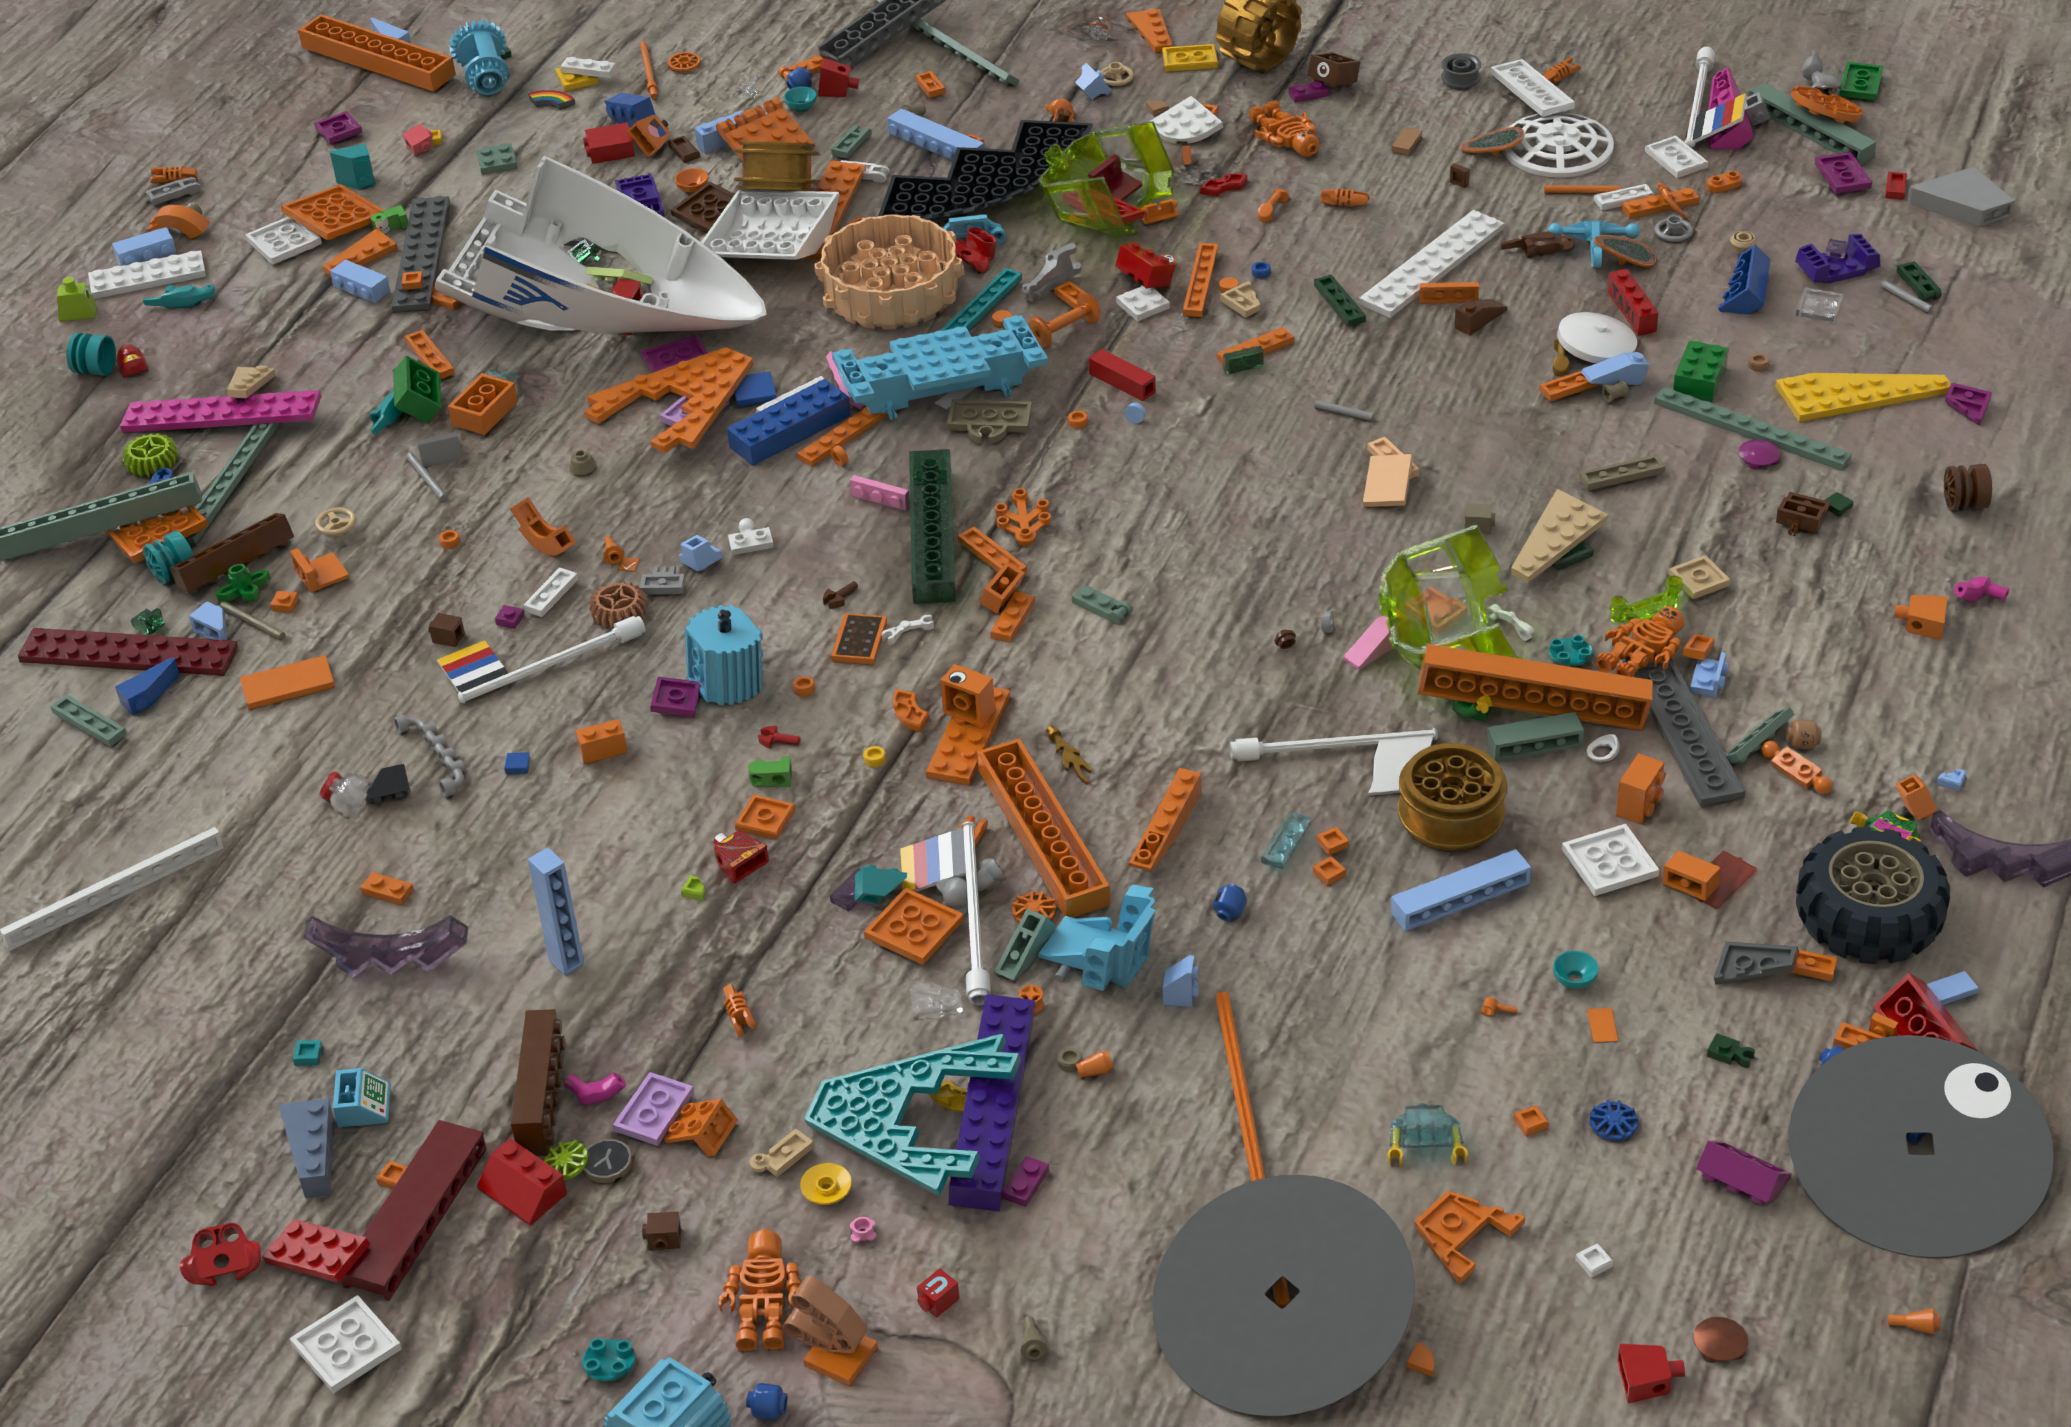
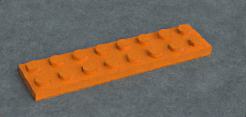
M830 161L816 189L819 192H839L840 195L828 235H833L837 231L864 176V171H866L865 164ZM825 241L822 243L816 254L806 256L803 258L821 260V252L823 246L825 245Z

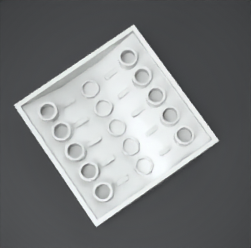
M738 190L701 243L719 257L797 260L816 254L824 239L830 233L840 196L839 192Z

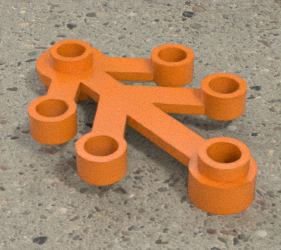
M1017 488L1012 493V503L1017 506L1018 515L1007 510L1005 503L996 504L995 514L1000 516L997 518V528L1014 534L1021 546H1030L1036 539V533L1051 523V515L1047 512L1049 510V501L1046 499L1038 500L1036 502L1037 507L1027 514L1028 492L1023 488ZM1038 517L1039 521L1029 527V523ZM1009 520L1019 524L1020 528L1010 524Z

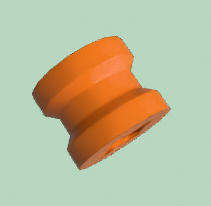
M1026 985L1020 989L1019 998L1035 1000L1034 1016L1040 1014L1044 1009L1043 990L1037 985Z

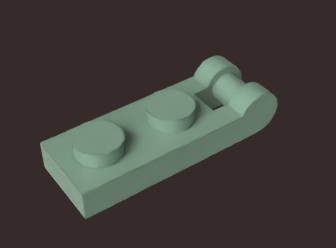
M853 125L831 148L832 155L848 159L866 139L869 140L871 138L872 130L869 128L861 129L860 126Z
M1086 585L1072 596V603L1116 624L1123 620L1124 615L1127 616L1133 611L1132 605L1129 602L1124 601L1122 603Z

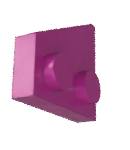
M1951 383L1945 403L1977 425H1980L1992 398V392Z

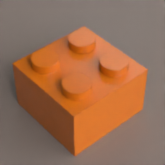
M1639 753L1619 781L1617 816L1642 824L1647 816L1650 817L1652 815L1656 802L1659 803L1664 794V790L1661 789L1666 777V773L1663 772L1664 762Z

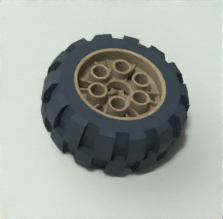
M1854 827L1851 833L1845 834L1840 830L1827 836L1822 843H1818L1804 858L1803 866L1799 870L1796 906L1799 917L1803 924H1805L1808 933L1819 944L1827 943L1830 952L1846 958L1847 955L1857 957L1860 963L1876 964L1878 960L1888 959L1889 963L1906 960L1911 955V952L1918 955L1933 943L1935 937L1942 932L1950 902V884L1946 878L1947 874L1936 855L1929 856L1927 846L1915 838L1909 841L1901 837V832L1884 828V832L1871 831V827Z

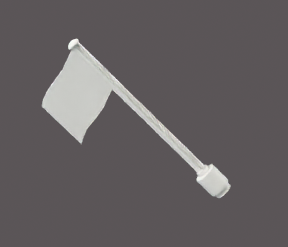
M1432 728V730L1275 743L1258 742L1257 737L1235 739V742H1230L1231 760H1237V762L1259 760L1260 755H1263V753L1378 744L1374 757L1373 782L1368 796L1400 793L1399 776L1405 764L1419 751L1430 747L1432 741L1437 740L1438 732L1435 728Z

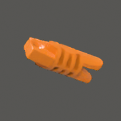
M1569 57L1546 70L1543 76L1551 83L1556 84L1580 70L1581 66L1576 64L1570 67L1573 58Z
M151 168V173L156 175L150 177V183L152 184L171 183L189 177H194L198 180V172L195 168Z
M1329 189L1321 191V202L1336 206L1354 207V205L1367 204L1370 200V195L1365 192H1356L1349 189Z
M730 983L723 988L726 996L724 1005L737 1037H742L744 1035L742 1025L748 1024L752 1029H755L757 1025L743 992L740 991L738 993Z

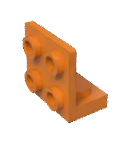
M298 548L290 551L294 569L310 592L349 578L348 572L333 552L309 561L307 555H302Z
M722 1099L688 1103L681 1109V1114L677 1120L669 1127V1132L664 1140L666 1143L694 1139L707 1157H712L717 1154L738 1119Z

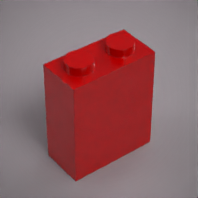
M628 123L585 130L586 137H583V144L587 158H591L592 164L635 157L633 140L627 132L629 129Z

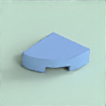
M1956 769L1954 772L1946 774L1944 772L1939 775L1936 784L1960 791L1967 771Z

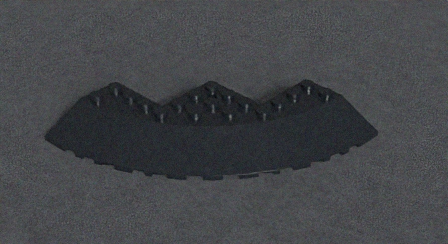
M1021 120L1012 150L957 147L947 178L892 175L878 216L915 215L920 216L921 219L946 217L980 210L1018 197L1043 184L1065 168L1081 151L1088 140L1093 123Z

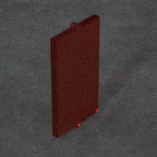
M1724 850L1711 862L1721 867L1720 885L1706 901L1694 897L1698 899V902H1704L1717 910L1757 871L1756 867L1743 861L1741 857L1737 858Z

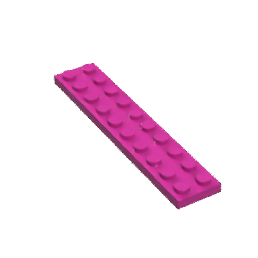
M306 390L300 392L287 391L285 393L251 394L247 398L212 396L209 398L154 400L149 402L136 401L130 403L120 428L122 433L312 421L322 395L320 390Z

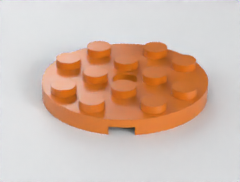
M1794 86L1791 92V97L1796 101L1795 104L1802 108H1809V112L1814 115L1823 114L1834 118L1836 122L1844 123L1846 121L1851 124H1856L1862 118L1863 113L1859 106L1833 93H1830V96L1823 94L1820 89L1808 86Z

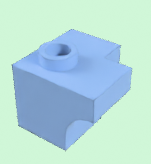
M1087 63L1081 67L1082 75L1075 83L1091 100L1100 94L1108 95L1112 91L1104 82L1105 76L1099 70L1095 72Z
M695 535L680 544L682 553L678 555L680 562L697 572L705 570L709 565L723 558L720 549L710 545L708 540L699 535Z

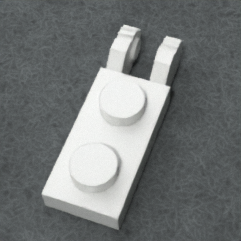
M840 161L865 164L866 171H864L863 180L883 183L886 181V176H888L890 171L888 167L874 163Z

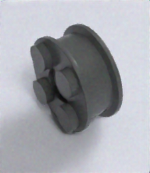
M1457 53L1445 57L1442 61L1444 71L1441 74V80L1444 84L1459 90H1467L1469 87L1475 86L1480 82L1481 75L1479 70L1481 68V61L1476 56Z

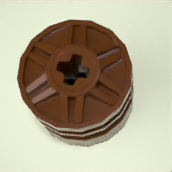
M1986 464L1970 465L1967 470L1963 465L1957 468L1955 466H1948L1944 474V497L1947 508L1950 511L1958 510V508L1965 510L1968 504L1972 509L1989 508L1992 499V478Z

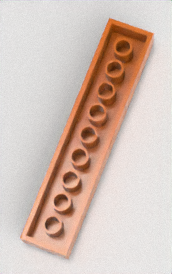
M320 14L298 29L301 46L304 49L434 92L456 75L453 57L323 14Z
M1427 644L1419 674L1418 694L1469 703H1477L1476 701L1480 697L1488 695L1494 707L1549 716L1576 712L1580 721L1642 731L1652 702L1653 680Z
M1020 738L977 751L978 767L981 776L1063 915L1074 918L1110 906V886Z

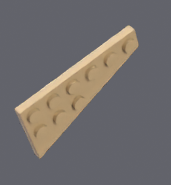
M1557 489L1512 565L1511 575L1529 583L1608 521V514Z

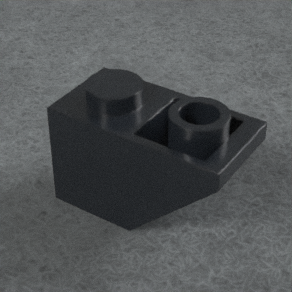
M400 764L382 768L365 793V801L370 800L371 804L383 802V797L391 795L393 799L406 797V792L410 791L405 765Z

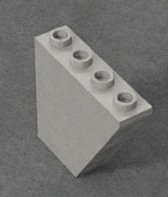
M1975 167L1912 185L1908 195V203L1979 227L2012 217L2015 200Z

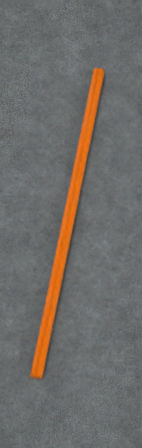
M1226 991L1217 992L1216 1003L1251 1181L1265 1178L1230 997ZM1282 1277L1272 1286L1275 1304L1281 1309L1290 1303L1286 1278Z

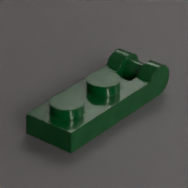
M1915 261L1897 265L1896 272L1913 289L1920 300L1926 302L1931 298H1941V289Z

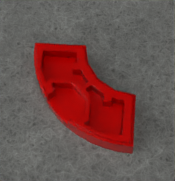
M1232 173L1225 174V177L1219 179L1214 177L1201 186L1200 194L1218 197L1221 193L1229 190H1242L1248 180V175Z

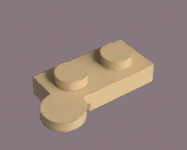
M794 1129L769 1149L768 1155L763 1153L753 1155L749 1161L750 1168L755 1172L768 1170L776 1177H779L814 1148V1142L798 1129Z

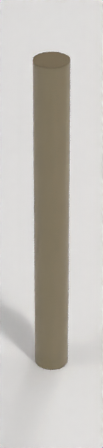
M225 601L220 604L224 611L277 639L283 640L285 638L283 631Z

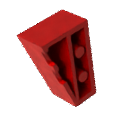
M1129 242V244L1120 246L1115 267L1127 275H1134L1135 281H1143L1145 288L1170 286L1176 264L1169 262V258L1157 256L1152 250L1140 248L1141 245L1135 242Z

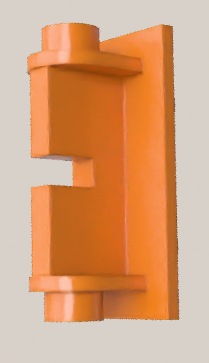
M1173 199L1161 201L1160 208L1157 207V203L1143 205V208L1140 209L1144 210L1145 214L1141 220L1144 224H1152L1157 221L1169 220L1180 216L1175 208L1178 206L1177 201Z

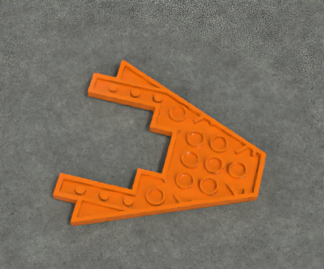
M724 347L687 361H681L676 365L648 375H638L631 381L588 395V403L592 406L584 411L585 418L600 424L642 395L656 401L671 391L689 399L681 405L682 412L688 415L650 441L651 447L663 453H667L679 444L694 449L754 365L753 359Z

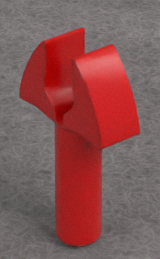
M777 726L761 728V735H758L759 743L770 749L775 742L799 745L801 742L800 736L778 733Z

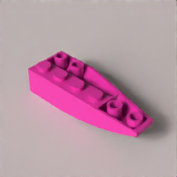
M1728 67L1720 70L1713 77L1708 110L1741 95ZM1744 111L1743 121L1708 137L1712 149H1739L1754 138L1750 119L1746 111Z

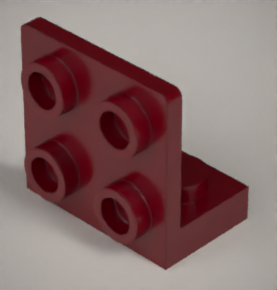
M1113 154L1088 173L1091 187L1122 201L1142 187V182L1122 171L1120 156Z

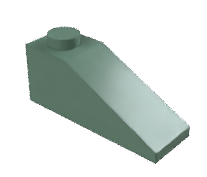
M1026 909L994 973L1016 982L1038 957V953L1057 926L1048 917Z

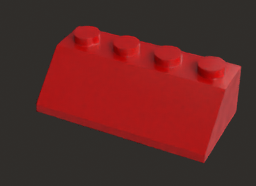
M1910 973L1901 979L1873 1006L1879 1014L1898 1022L1896 1036L1910 1035L1938 1038L1955 1042L1977 1051L1976 1047L1925 981Z

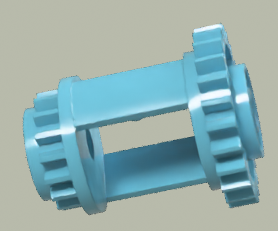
M482 19L478 23L475 20L472 21V24L466 22L465 27L460 25L461 30H454L456 35H451L452 40L449 41V48L456 63H460L461 67L467 65L464 71L466 83L473 91H478V94L492 95L500 92L502 87H505V82L509 76L508 66L501 58V55H505L504 49H507L504 32L501 31L500 26L496 27L494 22L490 25L489 20L485 23L482 22Z

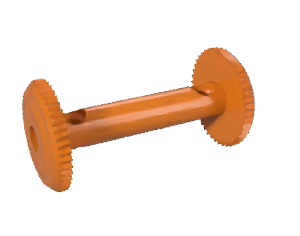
M1081 292L1077 296L1078 307L1047 323L1041 317H1032L1029 322V328L1040 346L1044 349L1051 347L1053 341L1051 333L1083 317L1090 324L1098 323L1101 311L1096 299L1087 292Z

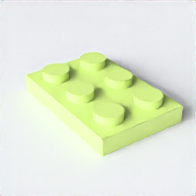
M586 267L585 273L586 275L593 276L592 280L604 282L605 279L607 284L615 285L618 279L641 281V287H643V284H652L653 278L625 269Z

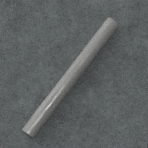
M409 453L407 455L408 461L441 501H446L448 498L447 494L413 453Z

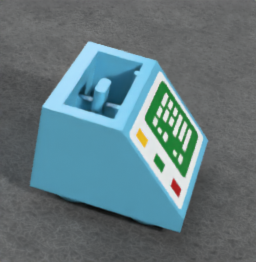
M362 1068L336 1070L333 1111L338 1128L389 1123L391 1083Z

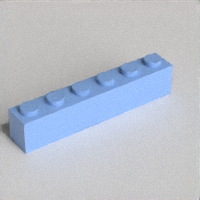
M902 108L887 118L889 134L952 161L957 147L984 148V143Z
M547 847L528 858V864L548 959L564 975H567L585 963L565 864Z
M1516 849L1503 853L1497 857L1391 896V914L1404 931H1408L1530 884L1531 866Z

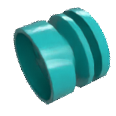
M74 333L67 345L68 367L72 372L79 374L109 375L116 361L114 340L108 335Z
M176 530L164 535L162 543L159 540H154L152 545L148 543L142 547L148 568L162 585L169 583L170 580L174 581L169 569L170 567L194 555L186 539Z

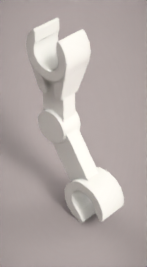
M1497 604L1487 608V610L1493 612L1488 618L1493 621L1500 618L1511 623L1524 641L1532 638L1531 634L1535 632L1532 626L1520 621L1514 612L1504 611Z
M924 615L920 620H905L897 627L884 630L881 634L882 641L887 638L888 645H892L903 632L910 629L922 628L923 630H932L934 628L932 615Z

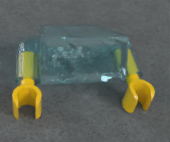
M1420 1103L1417 1106L1405 1107L1404 1115H1400L1391 1124L1390 1146L1392 1148L1387 1153L1388 1164L1391 1166V1159L1398 1157L1400 1166L1403 1165V1152L1400 1147L1433 1148L1452 1147V1145H1454L1451 1162L1456 1165L1457 1155L1463 1157L1465 1164L1468 1150L1461 1145L1464 1142L1459 1121L1453 1116L1446 1114L1440 1105Z

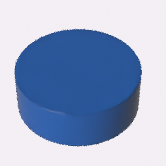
M1256 262L1252 265V275L1254 277L1267 278L1270 276V264Z

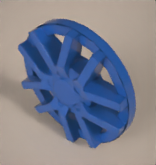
M1606 1100L1605 1103L1593 1107L1590 1114V1126L1601 1138L1621 1141L1630 1138L1637 1131L1638 1116L1634 1108L1622 1104L1621 1100H1618V1102ZM1611 1107H1616L1617 1110L1612 1111ZM1607 1128L1605 1133L1601 1131L1602 1129ZM1613 1131H1615L1618 1135H1610V1134H1611Z

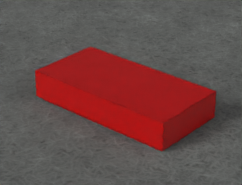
M1888 172L1885 198L1905 199L1907 173Z

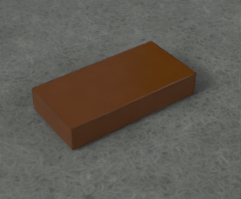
M685 136L668 141V147L684 163L700 158V152Z

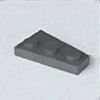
M1726 941L1714 975L1715 984L1793 972L1799 956L1798 946Z

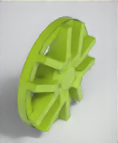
M575 1139L565 1143L558 1142L559 1145L557 1147L549 1149L550 1153L544 1160V1162L560 1173L563 1171L564 1181L578 1175L588 1162L589 1154L586 1147Z

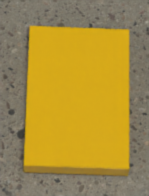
M1215 44L1162 48L1165 72L1218 68Z

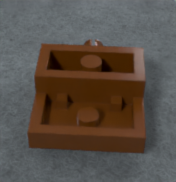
M1789 492L1777 509L1776 523L1791 526L1788 530L1790 536L1792 533L1793 536H1796L1799 529L1818 533L1830 510L1831 502Z

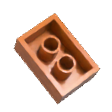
M481 373L448 406L452 426L486 435L518 403L515 383Z

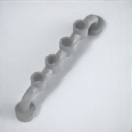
M403 714L394 717V725L399 734L409 731V726L419 727L422 737L424 739L427 738L431 749L437 752L441 763H445L449 774L455 777L453 781L449 777L439 780V787L443 796L454 795L455 789L459 788L464 782L463 773L465 772V766L462 760L454 761L456 760V754L452 747L445 749L447 747L446 739L443 735L436 736L438 731L435 723L427 724L421 718H406Z

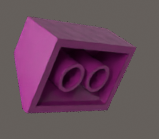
M1708 1141L1696 1167L1697 1170L1703 1172V1178L1715 1183L1717 1180L1726 1183L1725 1188L1738 1194L1741 1191L1750 1194L1749 1199L1761 1205H1764L1765 1202L1774 1203L1792 1176V1173L1723 1141Z

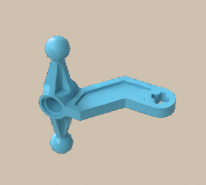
M1593 220L1564 227L1559 223H1552L1547 231L1556 235L1564 234L1590 241L1591 266L1593 268H1601L1602 248L1594 243V238L1600 235H1626L1633 239L1639 236L1640 227L1634 223L1623 227L1605 221Z

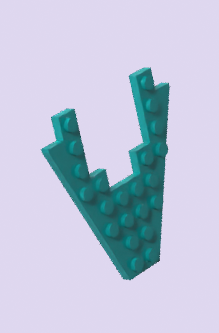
M998 1034L826 1079L821 1082L804 1120L807 1126L936 1195H941L948 1177L972 1178L980 1156L977 1151L914 1147L920 1134L917 1127L900 1126L913 1094H937L945 1075L1014 1079L1021 1063L1019 1053L1002 1052L1006 1039L1003 1034Z

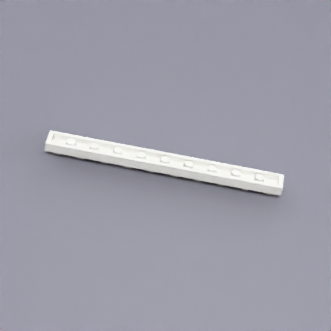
M213 827L0 929L6 947L11 951L223 849L219 831L216 827Z

